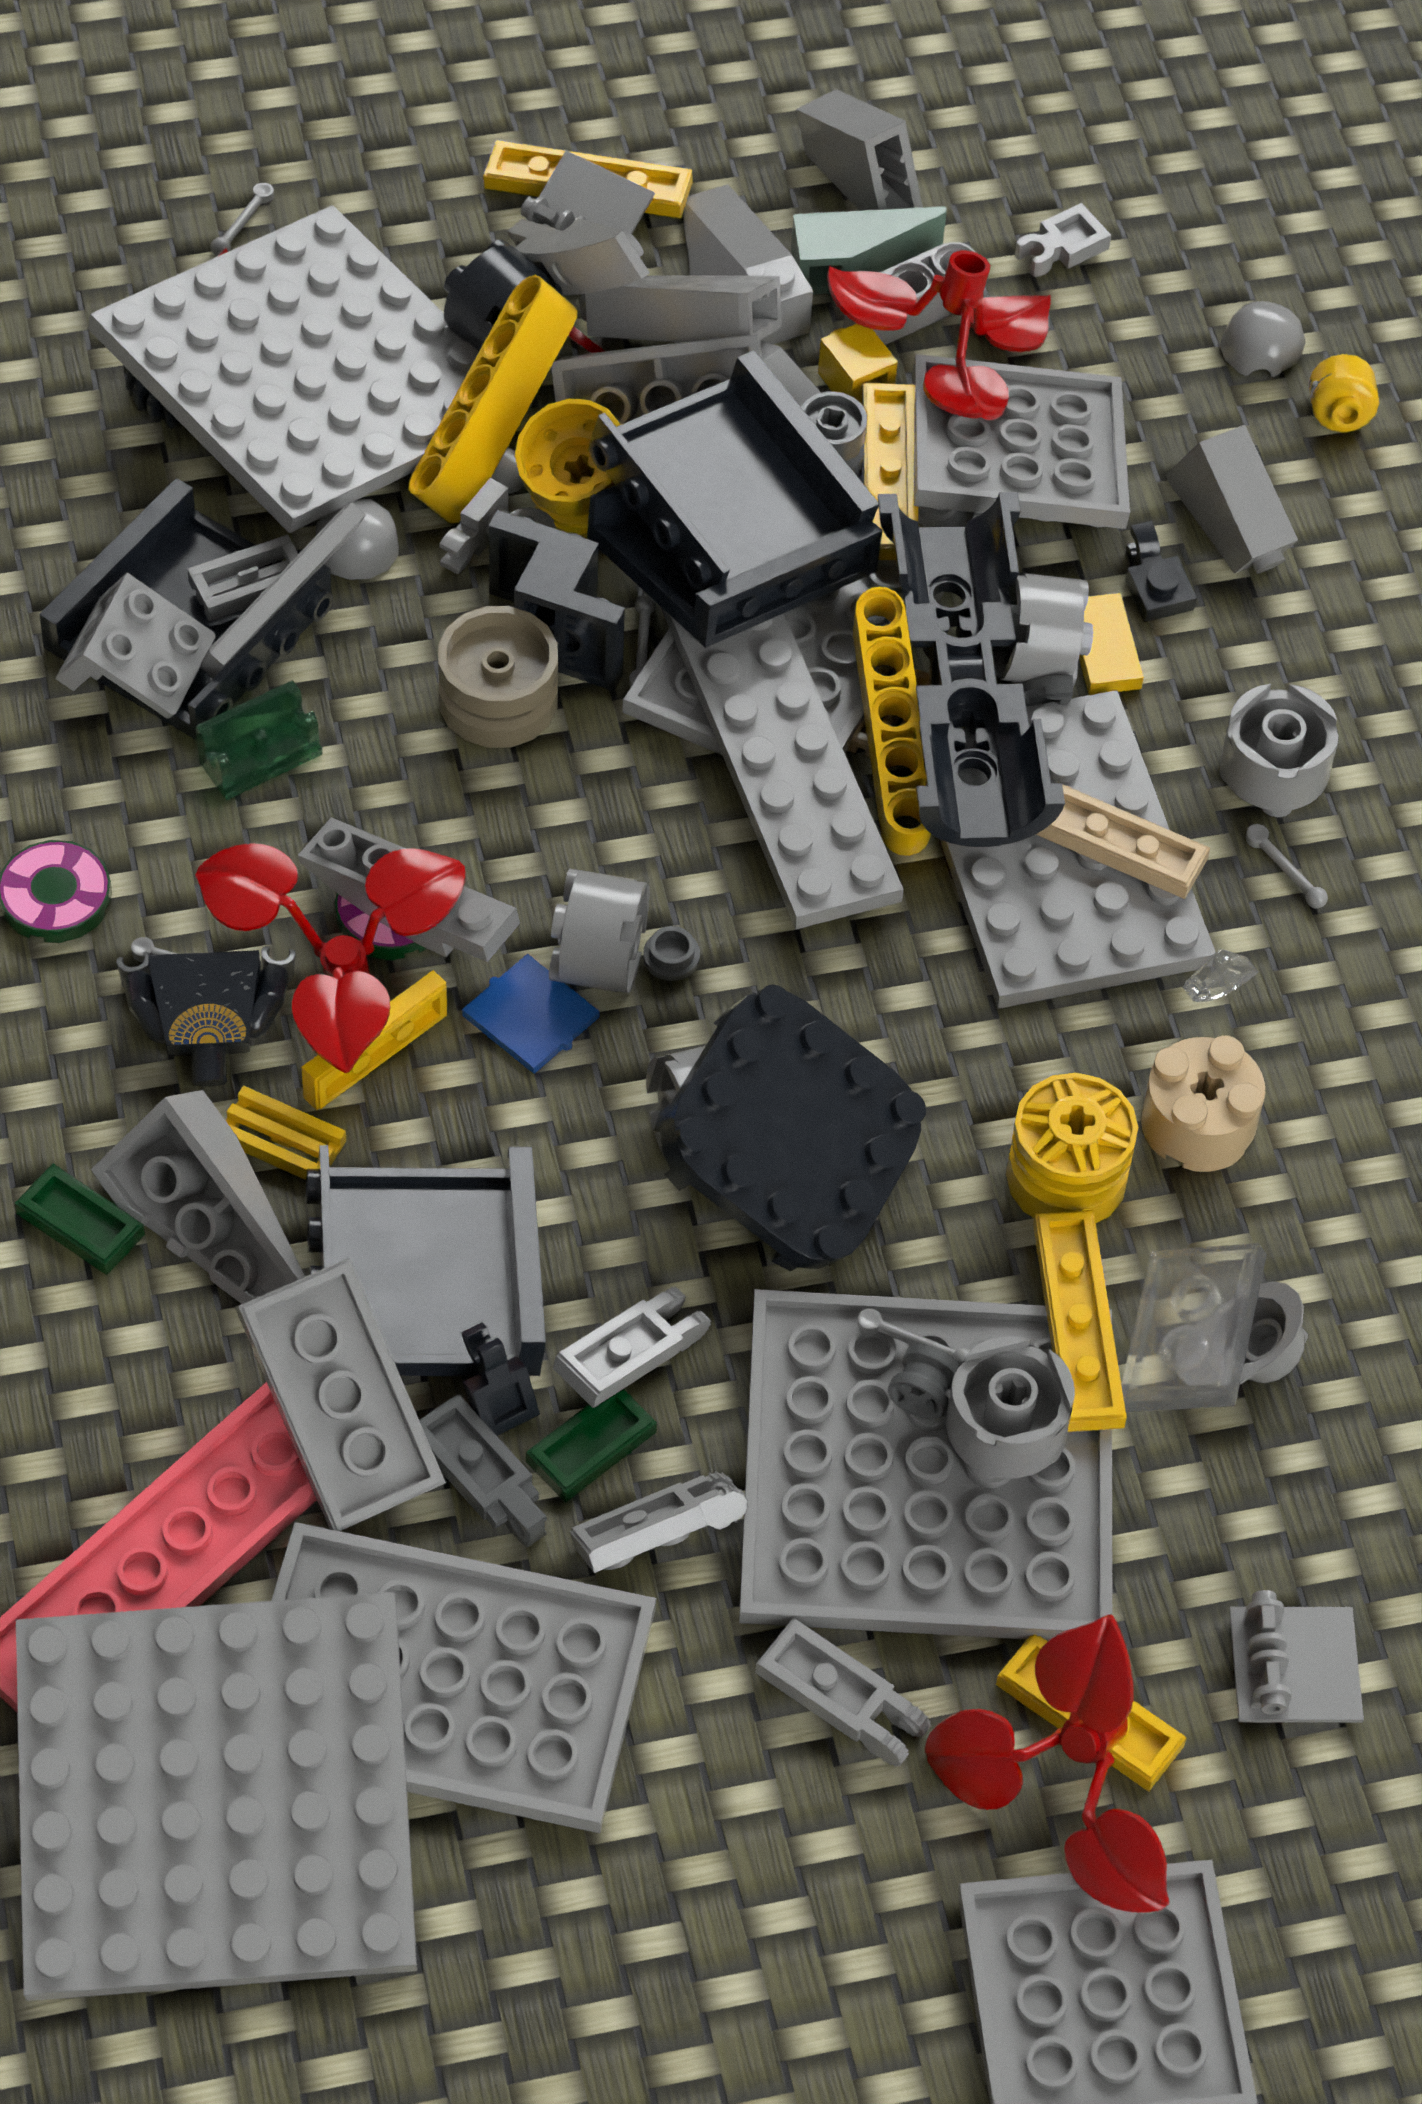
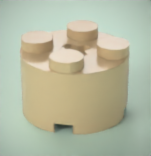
M1227 1035L1216 1038H1188L1161 1049L1156 1054L1150 1071L1141 1115L1142 1130L1150 1147L1164 1159L1167 1154L1173 1159L1183 1162L1182 1168L1195 1172L1217 1171L1236 1163L1244 1155L1257 1130L1265 1098V1082L1260 1068L1251 1056L1244 1051L1242 1043L1236 1038Z

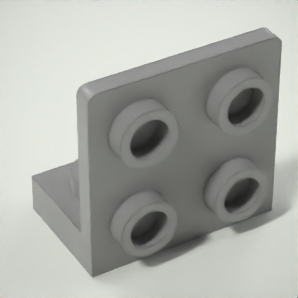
M126 573L99 597L61 667L56 680L74 691L89 677L98 680L104 675L165 718H171L177 713L204 656L215 639V633L132 575Z

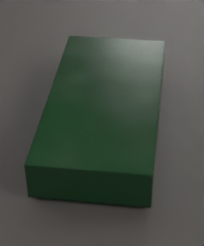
M54 1163L14 1203L17 1215L105 1275H108L145 1235L144 1224Z
M622 1389L594 1408L588 1404L526 1451V1463L566 1503L657 1433V1422Z

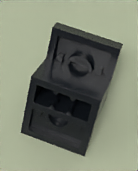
M497 510L489 524V594L514 602V608L532 613L549 627L558 643V673L615 691L623 676L625 608L615 605L607 599L597 597L599 543L588 540L576 533H567L536 523L528 517L515 516Z

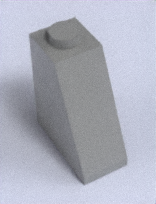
M837 89L796 109L806 156L859 211L923 207L905 120Z
M1246 425L1199 442L1165 474L1171 487L1234 573L1250 567L1254 568L1256 574L1272 569L1285 561L1283 553L1298 541Z

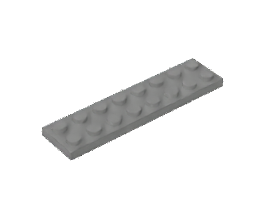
M661 607L795 930L902 902L904 890L784 613L705 648Z

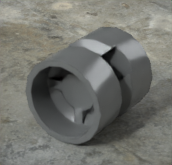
M827 391L811 396L804 401L801 408L856 476L860 478L862 475L867 414L863 405L854 397L842 392Z

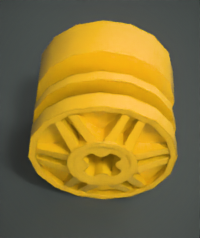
M569 398L548 404L530 417L518 436L515 459L519 476L530 493L536 509L548 513L554 520L557 530L576 533L587 539L590 496L615 486L606 472L601 471L594 464L588 447L598 415L606 413L616 427L621 424L609 409L591 400Z
M1081 1073L1052 1075L1033 1085L1020 1100L1014 1123L1012 1144L1006 1170L1011 1196L1023 1212L1033 1218L1035 1214L1093 1210L1095 1223L1111 1216L1124 1198L1138 1133L1134 1107L1118 1088L1095 1076Z

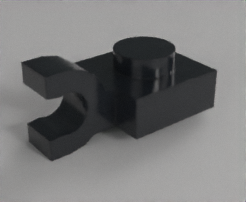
M1152 521L1131 525L1130 533L1134 543L1127 544L1126 552L1134 567L1128 568L1125 581L1144 623L1193 611L1197 597L1178 556L1162 559L1158 535Z
M483 1322L461 1332L469 1356L479 1373L463 1382L470 1407L496 1436L539 1416L540 1411L527 1367L519 1358L515 1356L507 1360L503 1342L499 1338L491 1340L488 1327Z

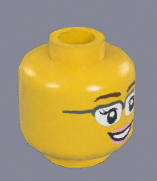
M1335 355L1320 362L1312 371L1308 383L1313 415L1322 426L1331 431L1344 433L1358 430L1374 418L1380 402L1375 373L1367 361L1355 355Z

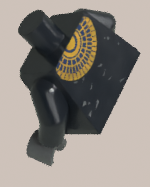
M268 946L263 947L261 950V961L259 950L150 955L149 952H142L144 961L137 967H127L124 964L123 957L117 958L116 963L121 984L125 988L128 1008L146 1035L154 1042L166 1044L169 1056H191L192 1084L195 1086L211 1087L227 1083L226 1054L250 1052L252 1040L266 1035L285 1002L288 983L294 977L296 954L293 949H289L288 958L276 961L269 957L270 947Z

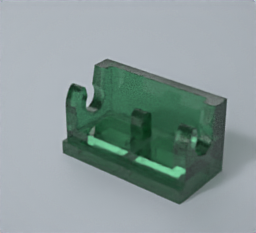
M293 680L196 726L199 763L226 801L323 754L319 743V726L314 711L304 713L301 691Z

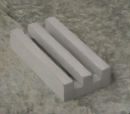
M285 535L187 569L188 582L192 590H196L197 600L200 605L204 606L208 621H212L247 609L295 559L298 552L290 537ZM285 558H286V561H283V562H280V563H277V564H274V565H271V566H268V567H265V568H262V569H259V570H258V567H261V566H264V565H267V564H270V563H273V562H276V561H279V560H282V559H285ZM238 575L236 578L208 587V584Z

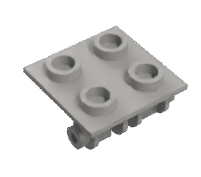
M566 150L537 199L528 197L521 208V216L525 217L528 221L541 225L545 223L552 228L562 231L578 218L598 224L604 223L609 227L619 230L626 229L632 234L655 193Z
M1262 1590L1252 1594V1602L1247 1607L1229 1608L1239 1722L1364 1721L1353 1607H1284L1283 1603L1277 1600L1275 1592Z

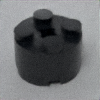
M498 239L467 266L460 265L454 268L444 282V289L449 294L444 306V321H446L447 327L463 341L469 342L475 349L480 351L509 296L522 280L532 275L540 276L563 296L562 288L518 249L508 244L505 240Z

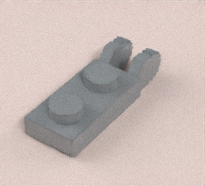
M676 1286L674 1288L671 1287L647 1302L644 1299L560 1351L556 1355L553 1369L594 1408L680 1351L683 1352L693 1343L695 1344L709 1330L711 1320L700 1310L671 1326L666 1320L675 1316L686 1301V1296Z
M717 1471L713 1474L709 1472V1475L706 1477L702 1475L683 1484L681 1482L574 1526L570 1534L575 1550L594 1573L603 1569L613 1570L627 1565L633 1560L634 1556L658 1546L678 1544L684 1541L691 1532L707 1525L721 1530L730 1526V1523L733 1521L737 1523V1520L743 1519L742 1516L747 1513L746 1508L749 1507L747 1505L748 1499L741 1489L739 1490L732 1483L728 1475L726 1476L723 1472L718 1473Z
M796 1619L790 1621L756 1663L755 1673L855 1742L860 1739L869 1752L878 1758H882L889 1765L900 1766L909 1753L905 1747L906 1745L901 1740L874 1722L881 1711L884 1712L891 1723L917 1738H922L931 1727V1721L928 1719V1716L918 1707L913 1706L910 1701L896 1693L894 1685Z

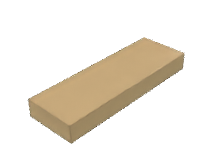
M1062 784L1065 798L1064 809L1051 825L1035 835L1186 899L1208 860L1210 847Z

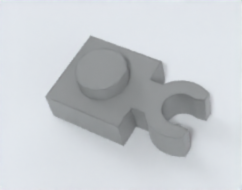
M1080 203L1040 222L1039 234H1028L1021 237L1016 244L1015 257L1020 260L1028 255H1036L1032 259L1030 273L1033 277H1038L1048 273L1052 268V263L1060 260L1069 269L1108 250L1111 234Z
M490 478L462 510L461 523L456 529L449 530L440 542V548L448 551L440 560L441 566L459 574L466 568L473 553L479 556L489 545V524L496 511L500 510L510 514L508 511L507 486Z

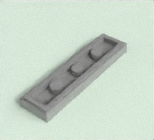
M353 502L347 503L208 649L201 662V669L213 679L356 532L366 514Z

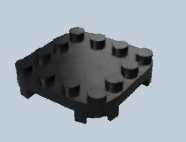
M771 984L758 992L745 996L726 1009L714 1022L717 1026L716 1030L671 1104L660 1110L653 1131L660 1132L661 1150L670 1168L664 1175L679 1191L691 1185L777 1251L771 1262L790 1272L796 1268L820 1269L828 1265L830 1266L852 1254L866 1238L916 1149L921 1133V1121L926 1115V1105L923 1098L918 1093L912 1091L896 1071L812 1005L786 991L781 986Z

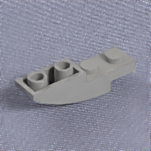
M578 218L564 231L552 228L545 223L541 225L525 219H521L507 231L516 245L515 248L559 284L563 295L587 294L620 287L642 280L650 273L640 258L644 254L640 243L626 229L619 230L609 227L604 223L598 224Z
M331 817L298 854L300 863L323 883L370 916L378 908L370 902L366 895L365 882L371 867L384 855L406 848ZM464 886L458 901L450 913L438 925L427 932L405 937L444 957H447L456 948L488 962L517 928L520 920L515 907ZM385 916L380 922L389 927Z

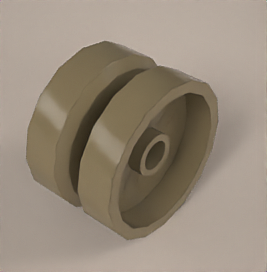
M484 606L463 613L447 626L438 643L439 711L448 728L465 741L487 748H508L533 740L549 727L557 711L558 643L544 622L530 612L511 606Z

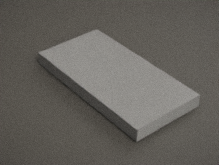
M350 1258L235 1307L330 1530L341 1531L446 1483Z

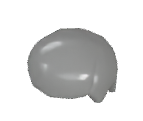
M1256 301L1244 305L1232 316L1224 330L1220 347L1225 361L1240 374L1248 376L1257 369H1265L1271 373L1272 377H1275L1282 370L1284 371L1298 362L1306 340L1301 322L1291 310L1276 303Z
M358 499L353 501V503L366 516L356 532L324 564L330 568L331 574L349 580L370 579L389 570L399 553L396 526L389 511L371 499ZM342 508L319 519L316 524V535Z

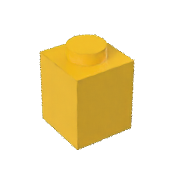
M854 324L847 328L836 329L828 336L821 338L818 374L832 392L845 393L854 397L862 404L863 383L896 384L898 361L873 329Z

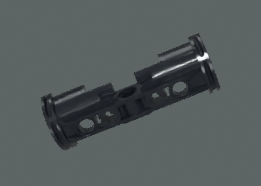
M999 492L993 505L981 515L966 521L965 527H919L917 521L907 517L900 510L897 494H878L881 527L885 535L895 545L899 582L904 595L910 642L915 648H922L925 655L930 659V685L916 686L920 714L919 731L927 786H917L916 788L921 823L935 837L948 843L967 847L1001 846L1029 838L1047 828L1058 818L1064 809L1065 798L1062 783H1051L1042 720L1033 719L1029 727L1023 684H997L991 646H1009L1016 640L1009 588L1013 585L1019 574L1012 529L1021 512L1018 492ZM941 592H951L959 596L963 603L958 607L948 608L937 603L934 596ZM957 626L956 637L948 635L949 628ZM959 727H969L970 733L975 735L971 749H965V733ZM967 768L978 769L987 776L988 781L979 786L969 785L961 780L958 773Z

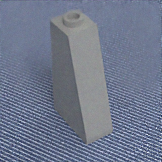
M647 275L642 280L620 287L581 294L580 314L583 321H587L588 336L692 342L759 334L760 340L782 328L780 276Z

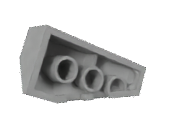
M728 184L688 196L682 216L686 250L688 251L689 276H780L782 328L761 341L776 344L810 333L813 290L794 257Z
M759 334L562 357L556 359L551 366L556 402L569 398L591 400L609 409L618 422L624 424L730 379L737 357L755 350L762 359Z
M203 1090L165 1097L91 1169L117 1207L167 1241L166 1248L178 1257L187 1256L206 1270L213 1283L241 1304L305 1277L236 1134Z

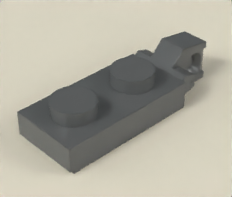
M457 1394L419 1420L441 1473L483 1520L487 1519L489 1524L495 1529L506 1523L509 1531L527 1548L547 1534L545 1531L547 1517L534 1503L539 1499V1492L532 1484L533 1475L460 1395Z

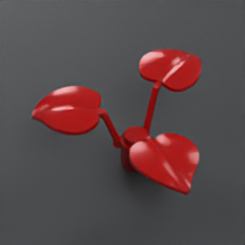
M961 250L952 253L944 277L934 275L930 288L919 301H917L914 289L899 277L879 272L842 271L831 266L829 267L827 281L831 296L837 307L850 320L866 328L881 331L900 330L906 324L907 315H920L937 293H940V297L943 300L942 305L947 311L955 315H961L955 357L956 367L943 364L933 366L926 372L923 379V389L927 398L940 409L958 416L972 419L982 417L984 420H995L1003 415L1009 399L1007 385L994 369L986 366H966L965 357L970 327L974 329L977 335L985 334L987 340L993 346L1014 352H1030L1040 348L1048 334L1051 296L983 298L984 288L990 272V263L985 257L976 252Z
M251 843L232 846L219 851L204 861L198 867L195 877L200 886L205 905L211 915L219 923L233 930L250 931L268 925L276 918L280 905L289 911L313 946L314 954L320 957L324 974L306 977L295 990L292 998V1013L295 1024L308 1045L322 1059L336 1069L349 1073L362 1053L381 1034L390 1015L391 1006L388 992L384 985L370 974L367 955L374 951L373 941L380 921L386 916L391 930L401 936H413L427 932L438 925L450 913L458 901L464 888L466 870L465 866L457 859L422 849H399L384 855L371 867L366 878V895L370 902L378 908L369 917L363 939L359 941L350 936L339 935L333 937L327 943L321 941L296 902L286 895L296 885L298 872L290 857L282 851L265 844Z
M1110 1614L1088 1624L1060 1632L1044 1644L1036 1657L1035 1677L1043 1698L1054 1709L1070 1713L1069 1719L1063 1724L1062 1728H1058L1052 1735L1026 1748L1014 1750V1731L1006 1718L984 1709H968L944 1719L930 1732L925 1744V1753L931 1768L958 1799L969 1806L983 1810H995L1005 1807L1018 1796L1023 1785V1774L1017 1762L1027 1761L1056 1745H1061L1065 1754L1073 1761L1087 1764L1095 1763V1772L1082 1812V1820L1086 1828L1075 1831L1065 1841L1064 1852L1070 1873L1076 1883L1088 1895L1104 1905L1125 1912H1156L1167 1907L1170 1901L1166 1884L1167 1862L1165 1852L1155 1830L1141 1816L1123 1809H1110L1096 1818V1807L1107 1770L1115 1762L1114 1757L1109 1751L1127 1733V1717L1132 1709L1134 1699L1133 1676L1128 1651L1114 1616Z

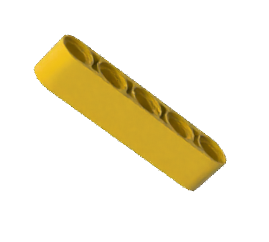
M532 275L522 280L509 296L425 449V454L419 460L409 480L410 493L451 524L461 521L462 510L493 475L576 321V307L540 276Z
M874 587L862 593L856 602L853 640L881 836L884 844L890 851L898 855L911 856L926 848L931 837V833L921 823L916 794L917 786H927L919 731L920 714L916 692L917 685L903 600L896 591L887 587ZM872 616H883L891 623L885 626H875L867 619ZM880 665H889L895 668L898 673L892 676H883L878 674L874 668ZM887 715H896L901 717L906 723L897 727L889 726L881 718ZM903 765L908 767L913 774L907 777H897L892 775L887 769L891 766ZM901 816H911L916 818L921 825L912 829L903 828L895 822V819Z

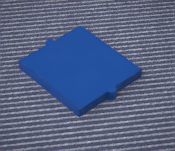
M528 953L501 977L490 978L489 987L462 1009V1016L533 1074L540 1070L561 1050L568 1051L572 1049L573 1040L594 1023L600 1014L598 1009L565 983L550 981L549 970Z

